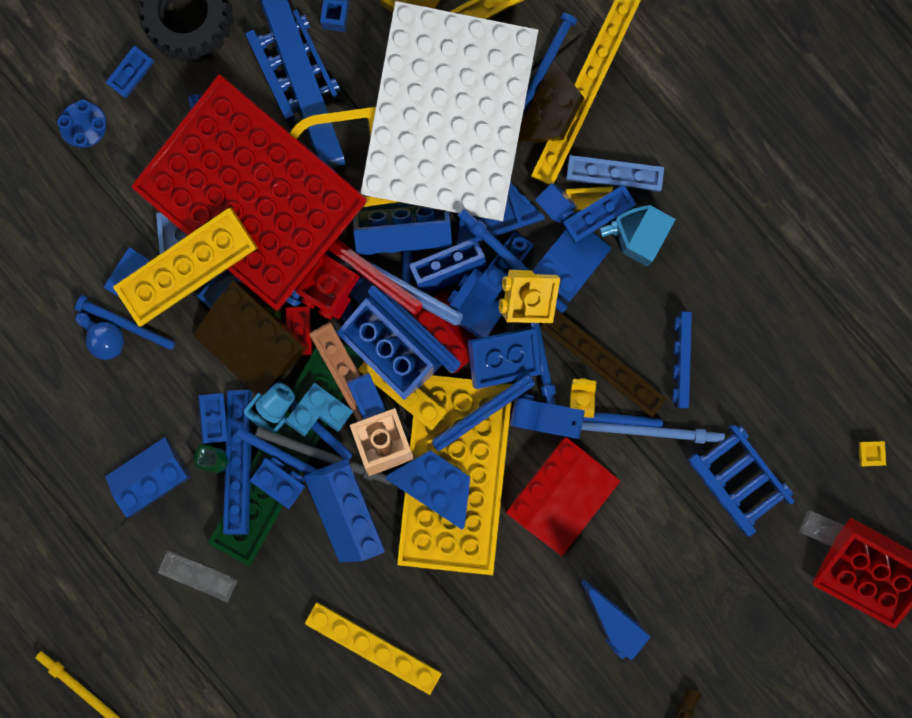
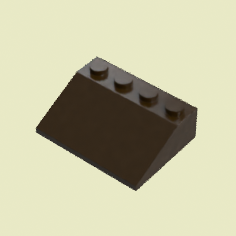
M232 281L217 298L193 335L255 395L260 393L261 396L280 380L309 348L298 335L250 290L237 281Z

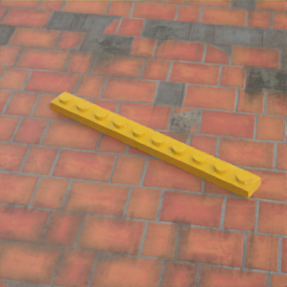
M614 0L575 83V87L584 96V100L564 139L559 141L548 140L531 175L532 178L547 185L555 183L641 0Z

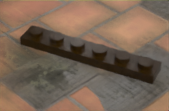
M555 309L553 323H543L540 327L651 418L667 400L666 397L557 309Z

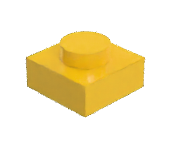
M885 441L859 442L860 466L886 465Z

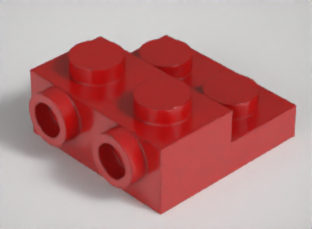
M324 254L302 281L296 293L303 297L301 302L312 309H314L315 305L319 307L320 311L318 313L331 320L332 317L340 319L351 301L348 295L360 276Z

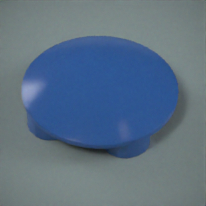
M80 100L69 105L58 118L61 136L74 147H91L97 144L106 132L107 122L103 111L97 105L86 100Z

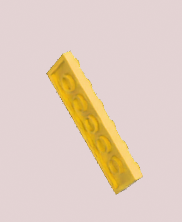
M231 207L120 281L113 288L137 325L141 327L258 249V247Z

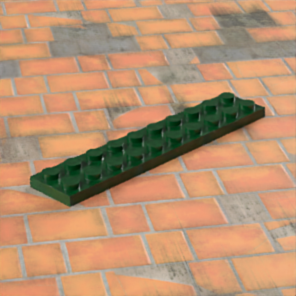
M343 344L358 370L364 360L352 348ZM316 347L292 390L295 396L294 400L300 403L315 383L341 402L344 395ZM288 408L285 416L289 417L293 411ZM318 418L317 421L326 429L328 424ZM280 422L274 423L272 427L275 429ZM285 422L276 432L315 448L321 439L312 429L304 437ZM264 440L305 463H308L311 457L309 455L273 443L271 441ZM259 449L251 464V478L262 465V461L266 457L272 459L273 456ZM284 463L285 465L283 469L288 471L290 474L292 471H295L299 475L302 474L301 471ZM250 482L249 535L223 534V515L207 544L250 567L284 505Z

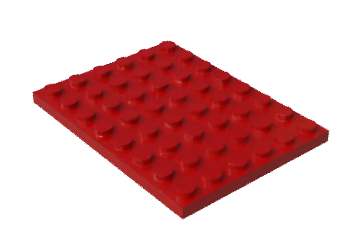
M220 74L131 186L132 189L187 235H190L232 207L258 249L229 267L228 270L276 311L280 310L368 202V199Z

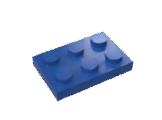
M534 327L468 341L472 385L475 389L519 380L528 374L531 377L541 375L537 329Z

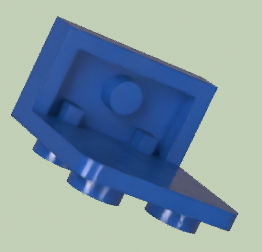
M474 269L470 276L464 275L458 284L461 287L460 291L454 290L447 302L450 304L449 307L463 314L459 325L478 338H483L489 335L502 313L499 312L498 300L495 299L493 304L489 306L471 293L483 274L479 270Z

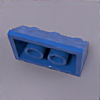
M164 437L105 477L114 500L126 518H128L192 476L168 439Z

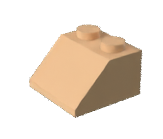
M395 408L350 425L364 467L369 476L414 460Z

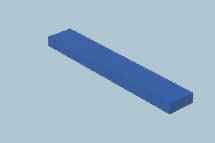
M227 390L226 428L228 441H226V456L229 464L225 469L223 534L249 535L251 444L236 437L235 433L240 427L252 434V421L244 414V410L253 400V392L251 390Z

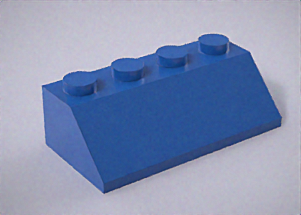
M394 202L363 207L353 219L355 246L358 255L452 247L449 211Z
M372 297L365 298L337 332L403 400L423 385L442 365Z
M349 458L304 475L339 563L364 561L385 552L384 543Z

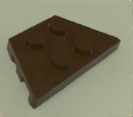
M553 60L522 118L517 146L522 145V142L533 141L534 143H543L547 140H563L584 100V96Z

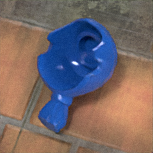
M79 312L76 315L75 320L87 331L86 346L94 357L101 360H110L120 355L124 345V337L118 327L109 322L95 324L85 312Z

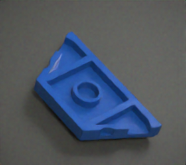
M511 182L503 221L473 216L477 221L481 220L494 237L545 220L544 215ZM461 218L457 245L476 237L470 231L471 228ZM480 236L476 237L478 242L483 240Z
M428 451L386 476V480L463 530L465 527L470 476L432 451Z

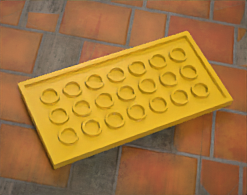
M432 375L419 387L420 390L448 412L434 430L429 429L413 416L410 449L414 460L428 451H432L470 476L465 527L463 530L405 492L397 565L493 575L511 402L440 451L434 447L432 440L513 384L502 383L475 389L471 379Z

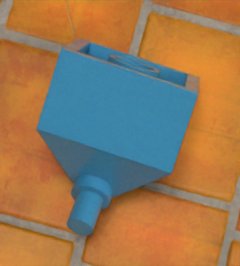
M649 205L627 211L611 222V225L599 229L602 237L611 234L618 235L622 253L648 266L656 257L676 219Z

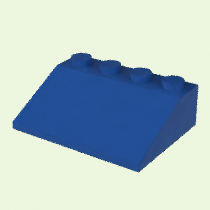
M584 579L581 584L601 629L607 637L605 641L620 658L624 659L627 656L630 660H633L650 639V635L635 620Z

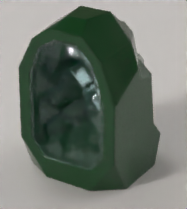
M201 443L196 449L194 456L195 467L213 473L224 471L229 464L225 451L212 445Z

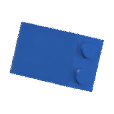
M565 230L534 268L533 273L558 275L560 277L558 297L568 304L612 247L593 232L574 243L567 230Z

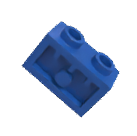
M266 457L250 482L290 509L306 487V484L303 483L304 478L295 471H292L290 474L283 469L285 464L279 459Z

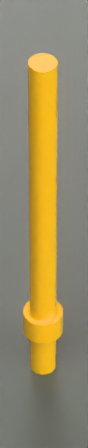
M40 651L35 657L49 670L48 673L55 679L58 677L105 718H120L67 673L61 663L58 661L54 662L43 651Z

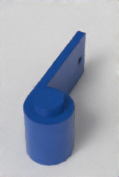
M521 394L519 398L514 399L509 426L580 439L585 410L533 401L534 396Z

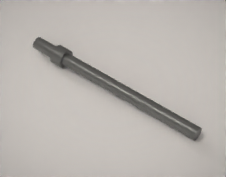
M258 427L255 433L257 437L331 464L344 460L340 456ZM350 460L354 472L361 474L362 478L370 481L375 479L388 485L391 484V482L385 479L389 474L379 472L369 476L364 465Z

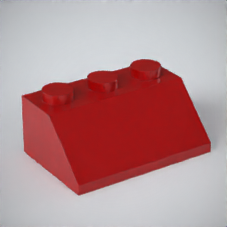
M447 289L434 297L438 301L450 306L447 300L451 294ZM424 308L416 315H412L461 362L458 370L454 372L455 374L470 362L468 341L478 339L477 336L462 326L453 325Z

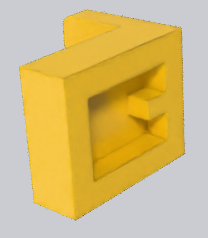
M585 378L572 380L570 408L585 410L584 417H594L596 381Z

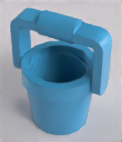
M277 383L264 395L261 396L258 393L246 407L244 414L256 426L276 433L288 418L285 415L294 401V393L285 384ZM254 404L256 405V409L261 416H259L251 410V407ZM264 419L272 423H280L274 429Z

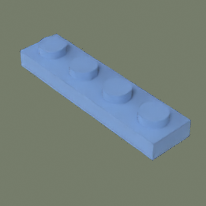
M570 155L566 180L616 187L624 185L626 188L661 192L664 167Z

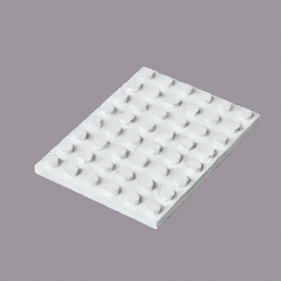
M395 1L361 194L460 213L461 210L465 209L472 216L503 221L538 30Z

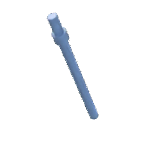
M583 421L581 430L694 440V443L703 444L705 441L722 443L725 439L724 433L706 432V429H695V431L592 421Z

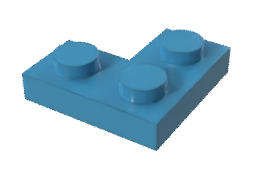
M314 383L285 423L304 437L318 418L339 432L353 411Z

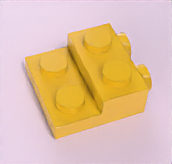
M509 270L508 277L504 276L502 280L505 297L499 301V312L502 313L507 322L553 323L560 277L558 275L534 274L532 270Z

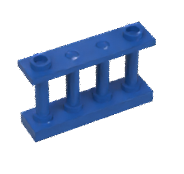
M296 9L293 11L296 19L298 30L301 29L306 40L303 43L306 52H312L316 64L311 65L313 73L315 75L321 72L326 82V85L319 88L323 97L331 93L334 101L339 99L337 92H340V88L335 78L330 80L307 32L310 25L305 15L300 16ZM254 29L245 33L287 123L295 120L294 113L297 112L300 106L297 104L298 100L286 99L284 91L290 86L287 77L277 79L274 70L278 69L277 66L282 64L280 56L267 57L263 50L267 48L268 44L274 42L272 34L257 36Z
M731 425L728 429L733 434L706 456L702 455L699 457L697 454H693L687 461L742 533L750 537L756 532L753 527L754 521L781 500L790 505L795 501L791 498L793 495L791 489L785 483L781 485L747 441L749 436L741 426L737 428L736 425ZM739 442L747 454L722 474L714 476L709 470L710 464ZM754 461L762 473L734 495L732 493L728 495L723 488L726 486L725 483ZM769 481L777 492L749 514L747 512L743 514L738 508L741 505L740 502L765 482Z

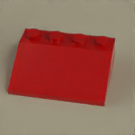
M563 437L505 512L555 552L563 556L620 483V480L567 437Z
M850 518L835 538L812 585L895 629L912 608V550Z

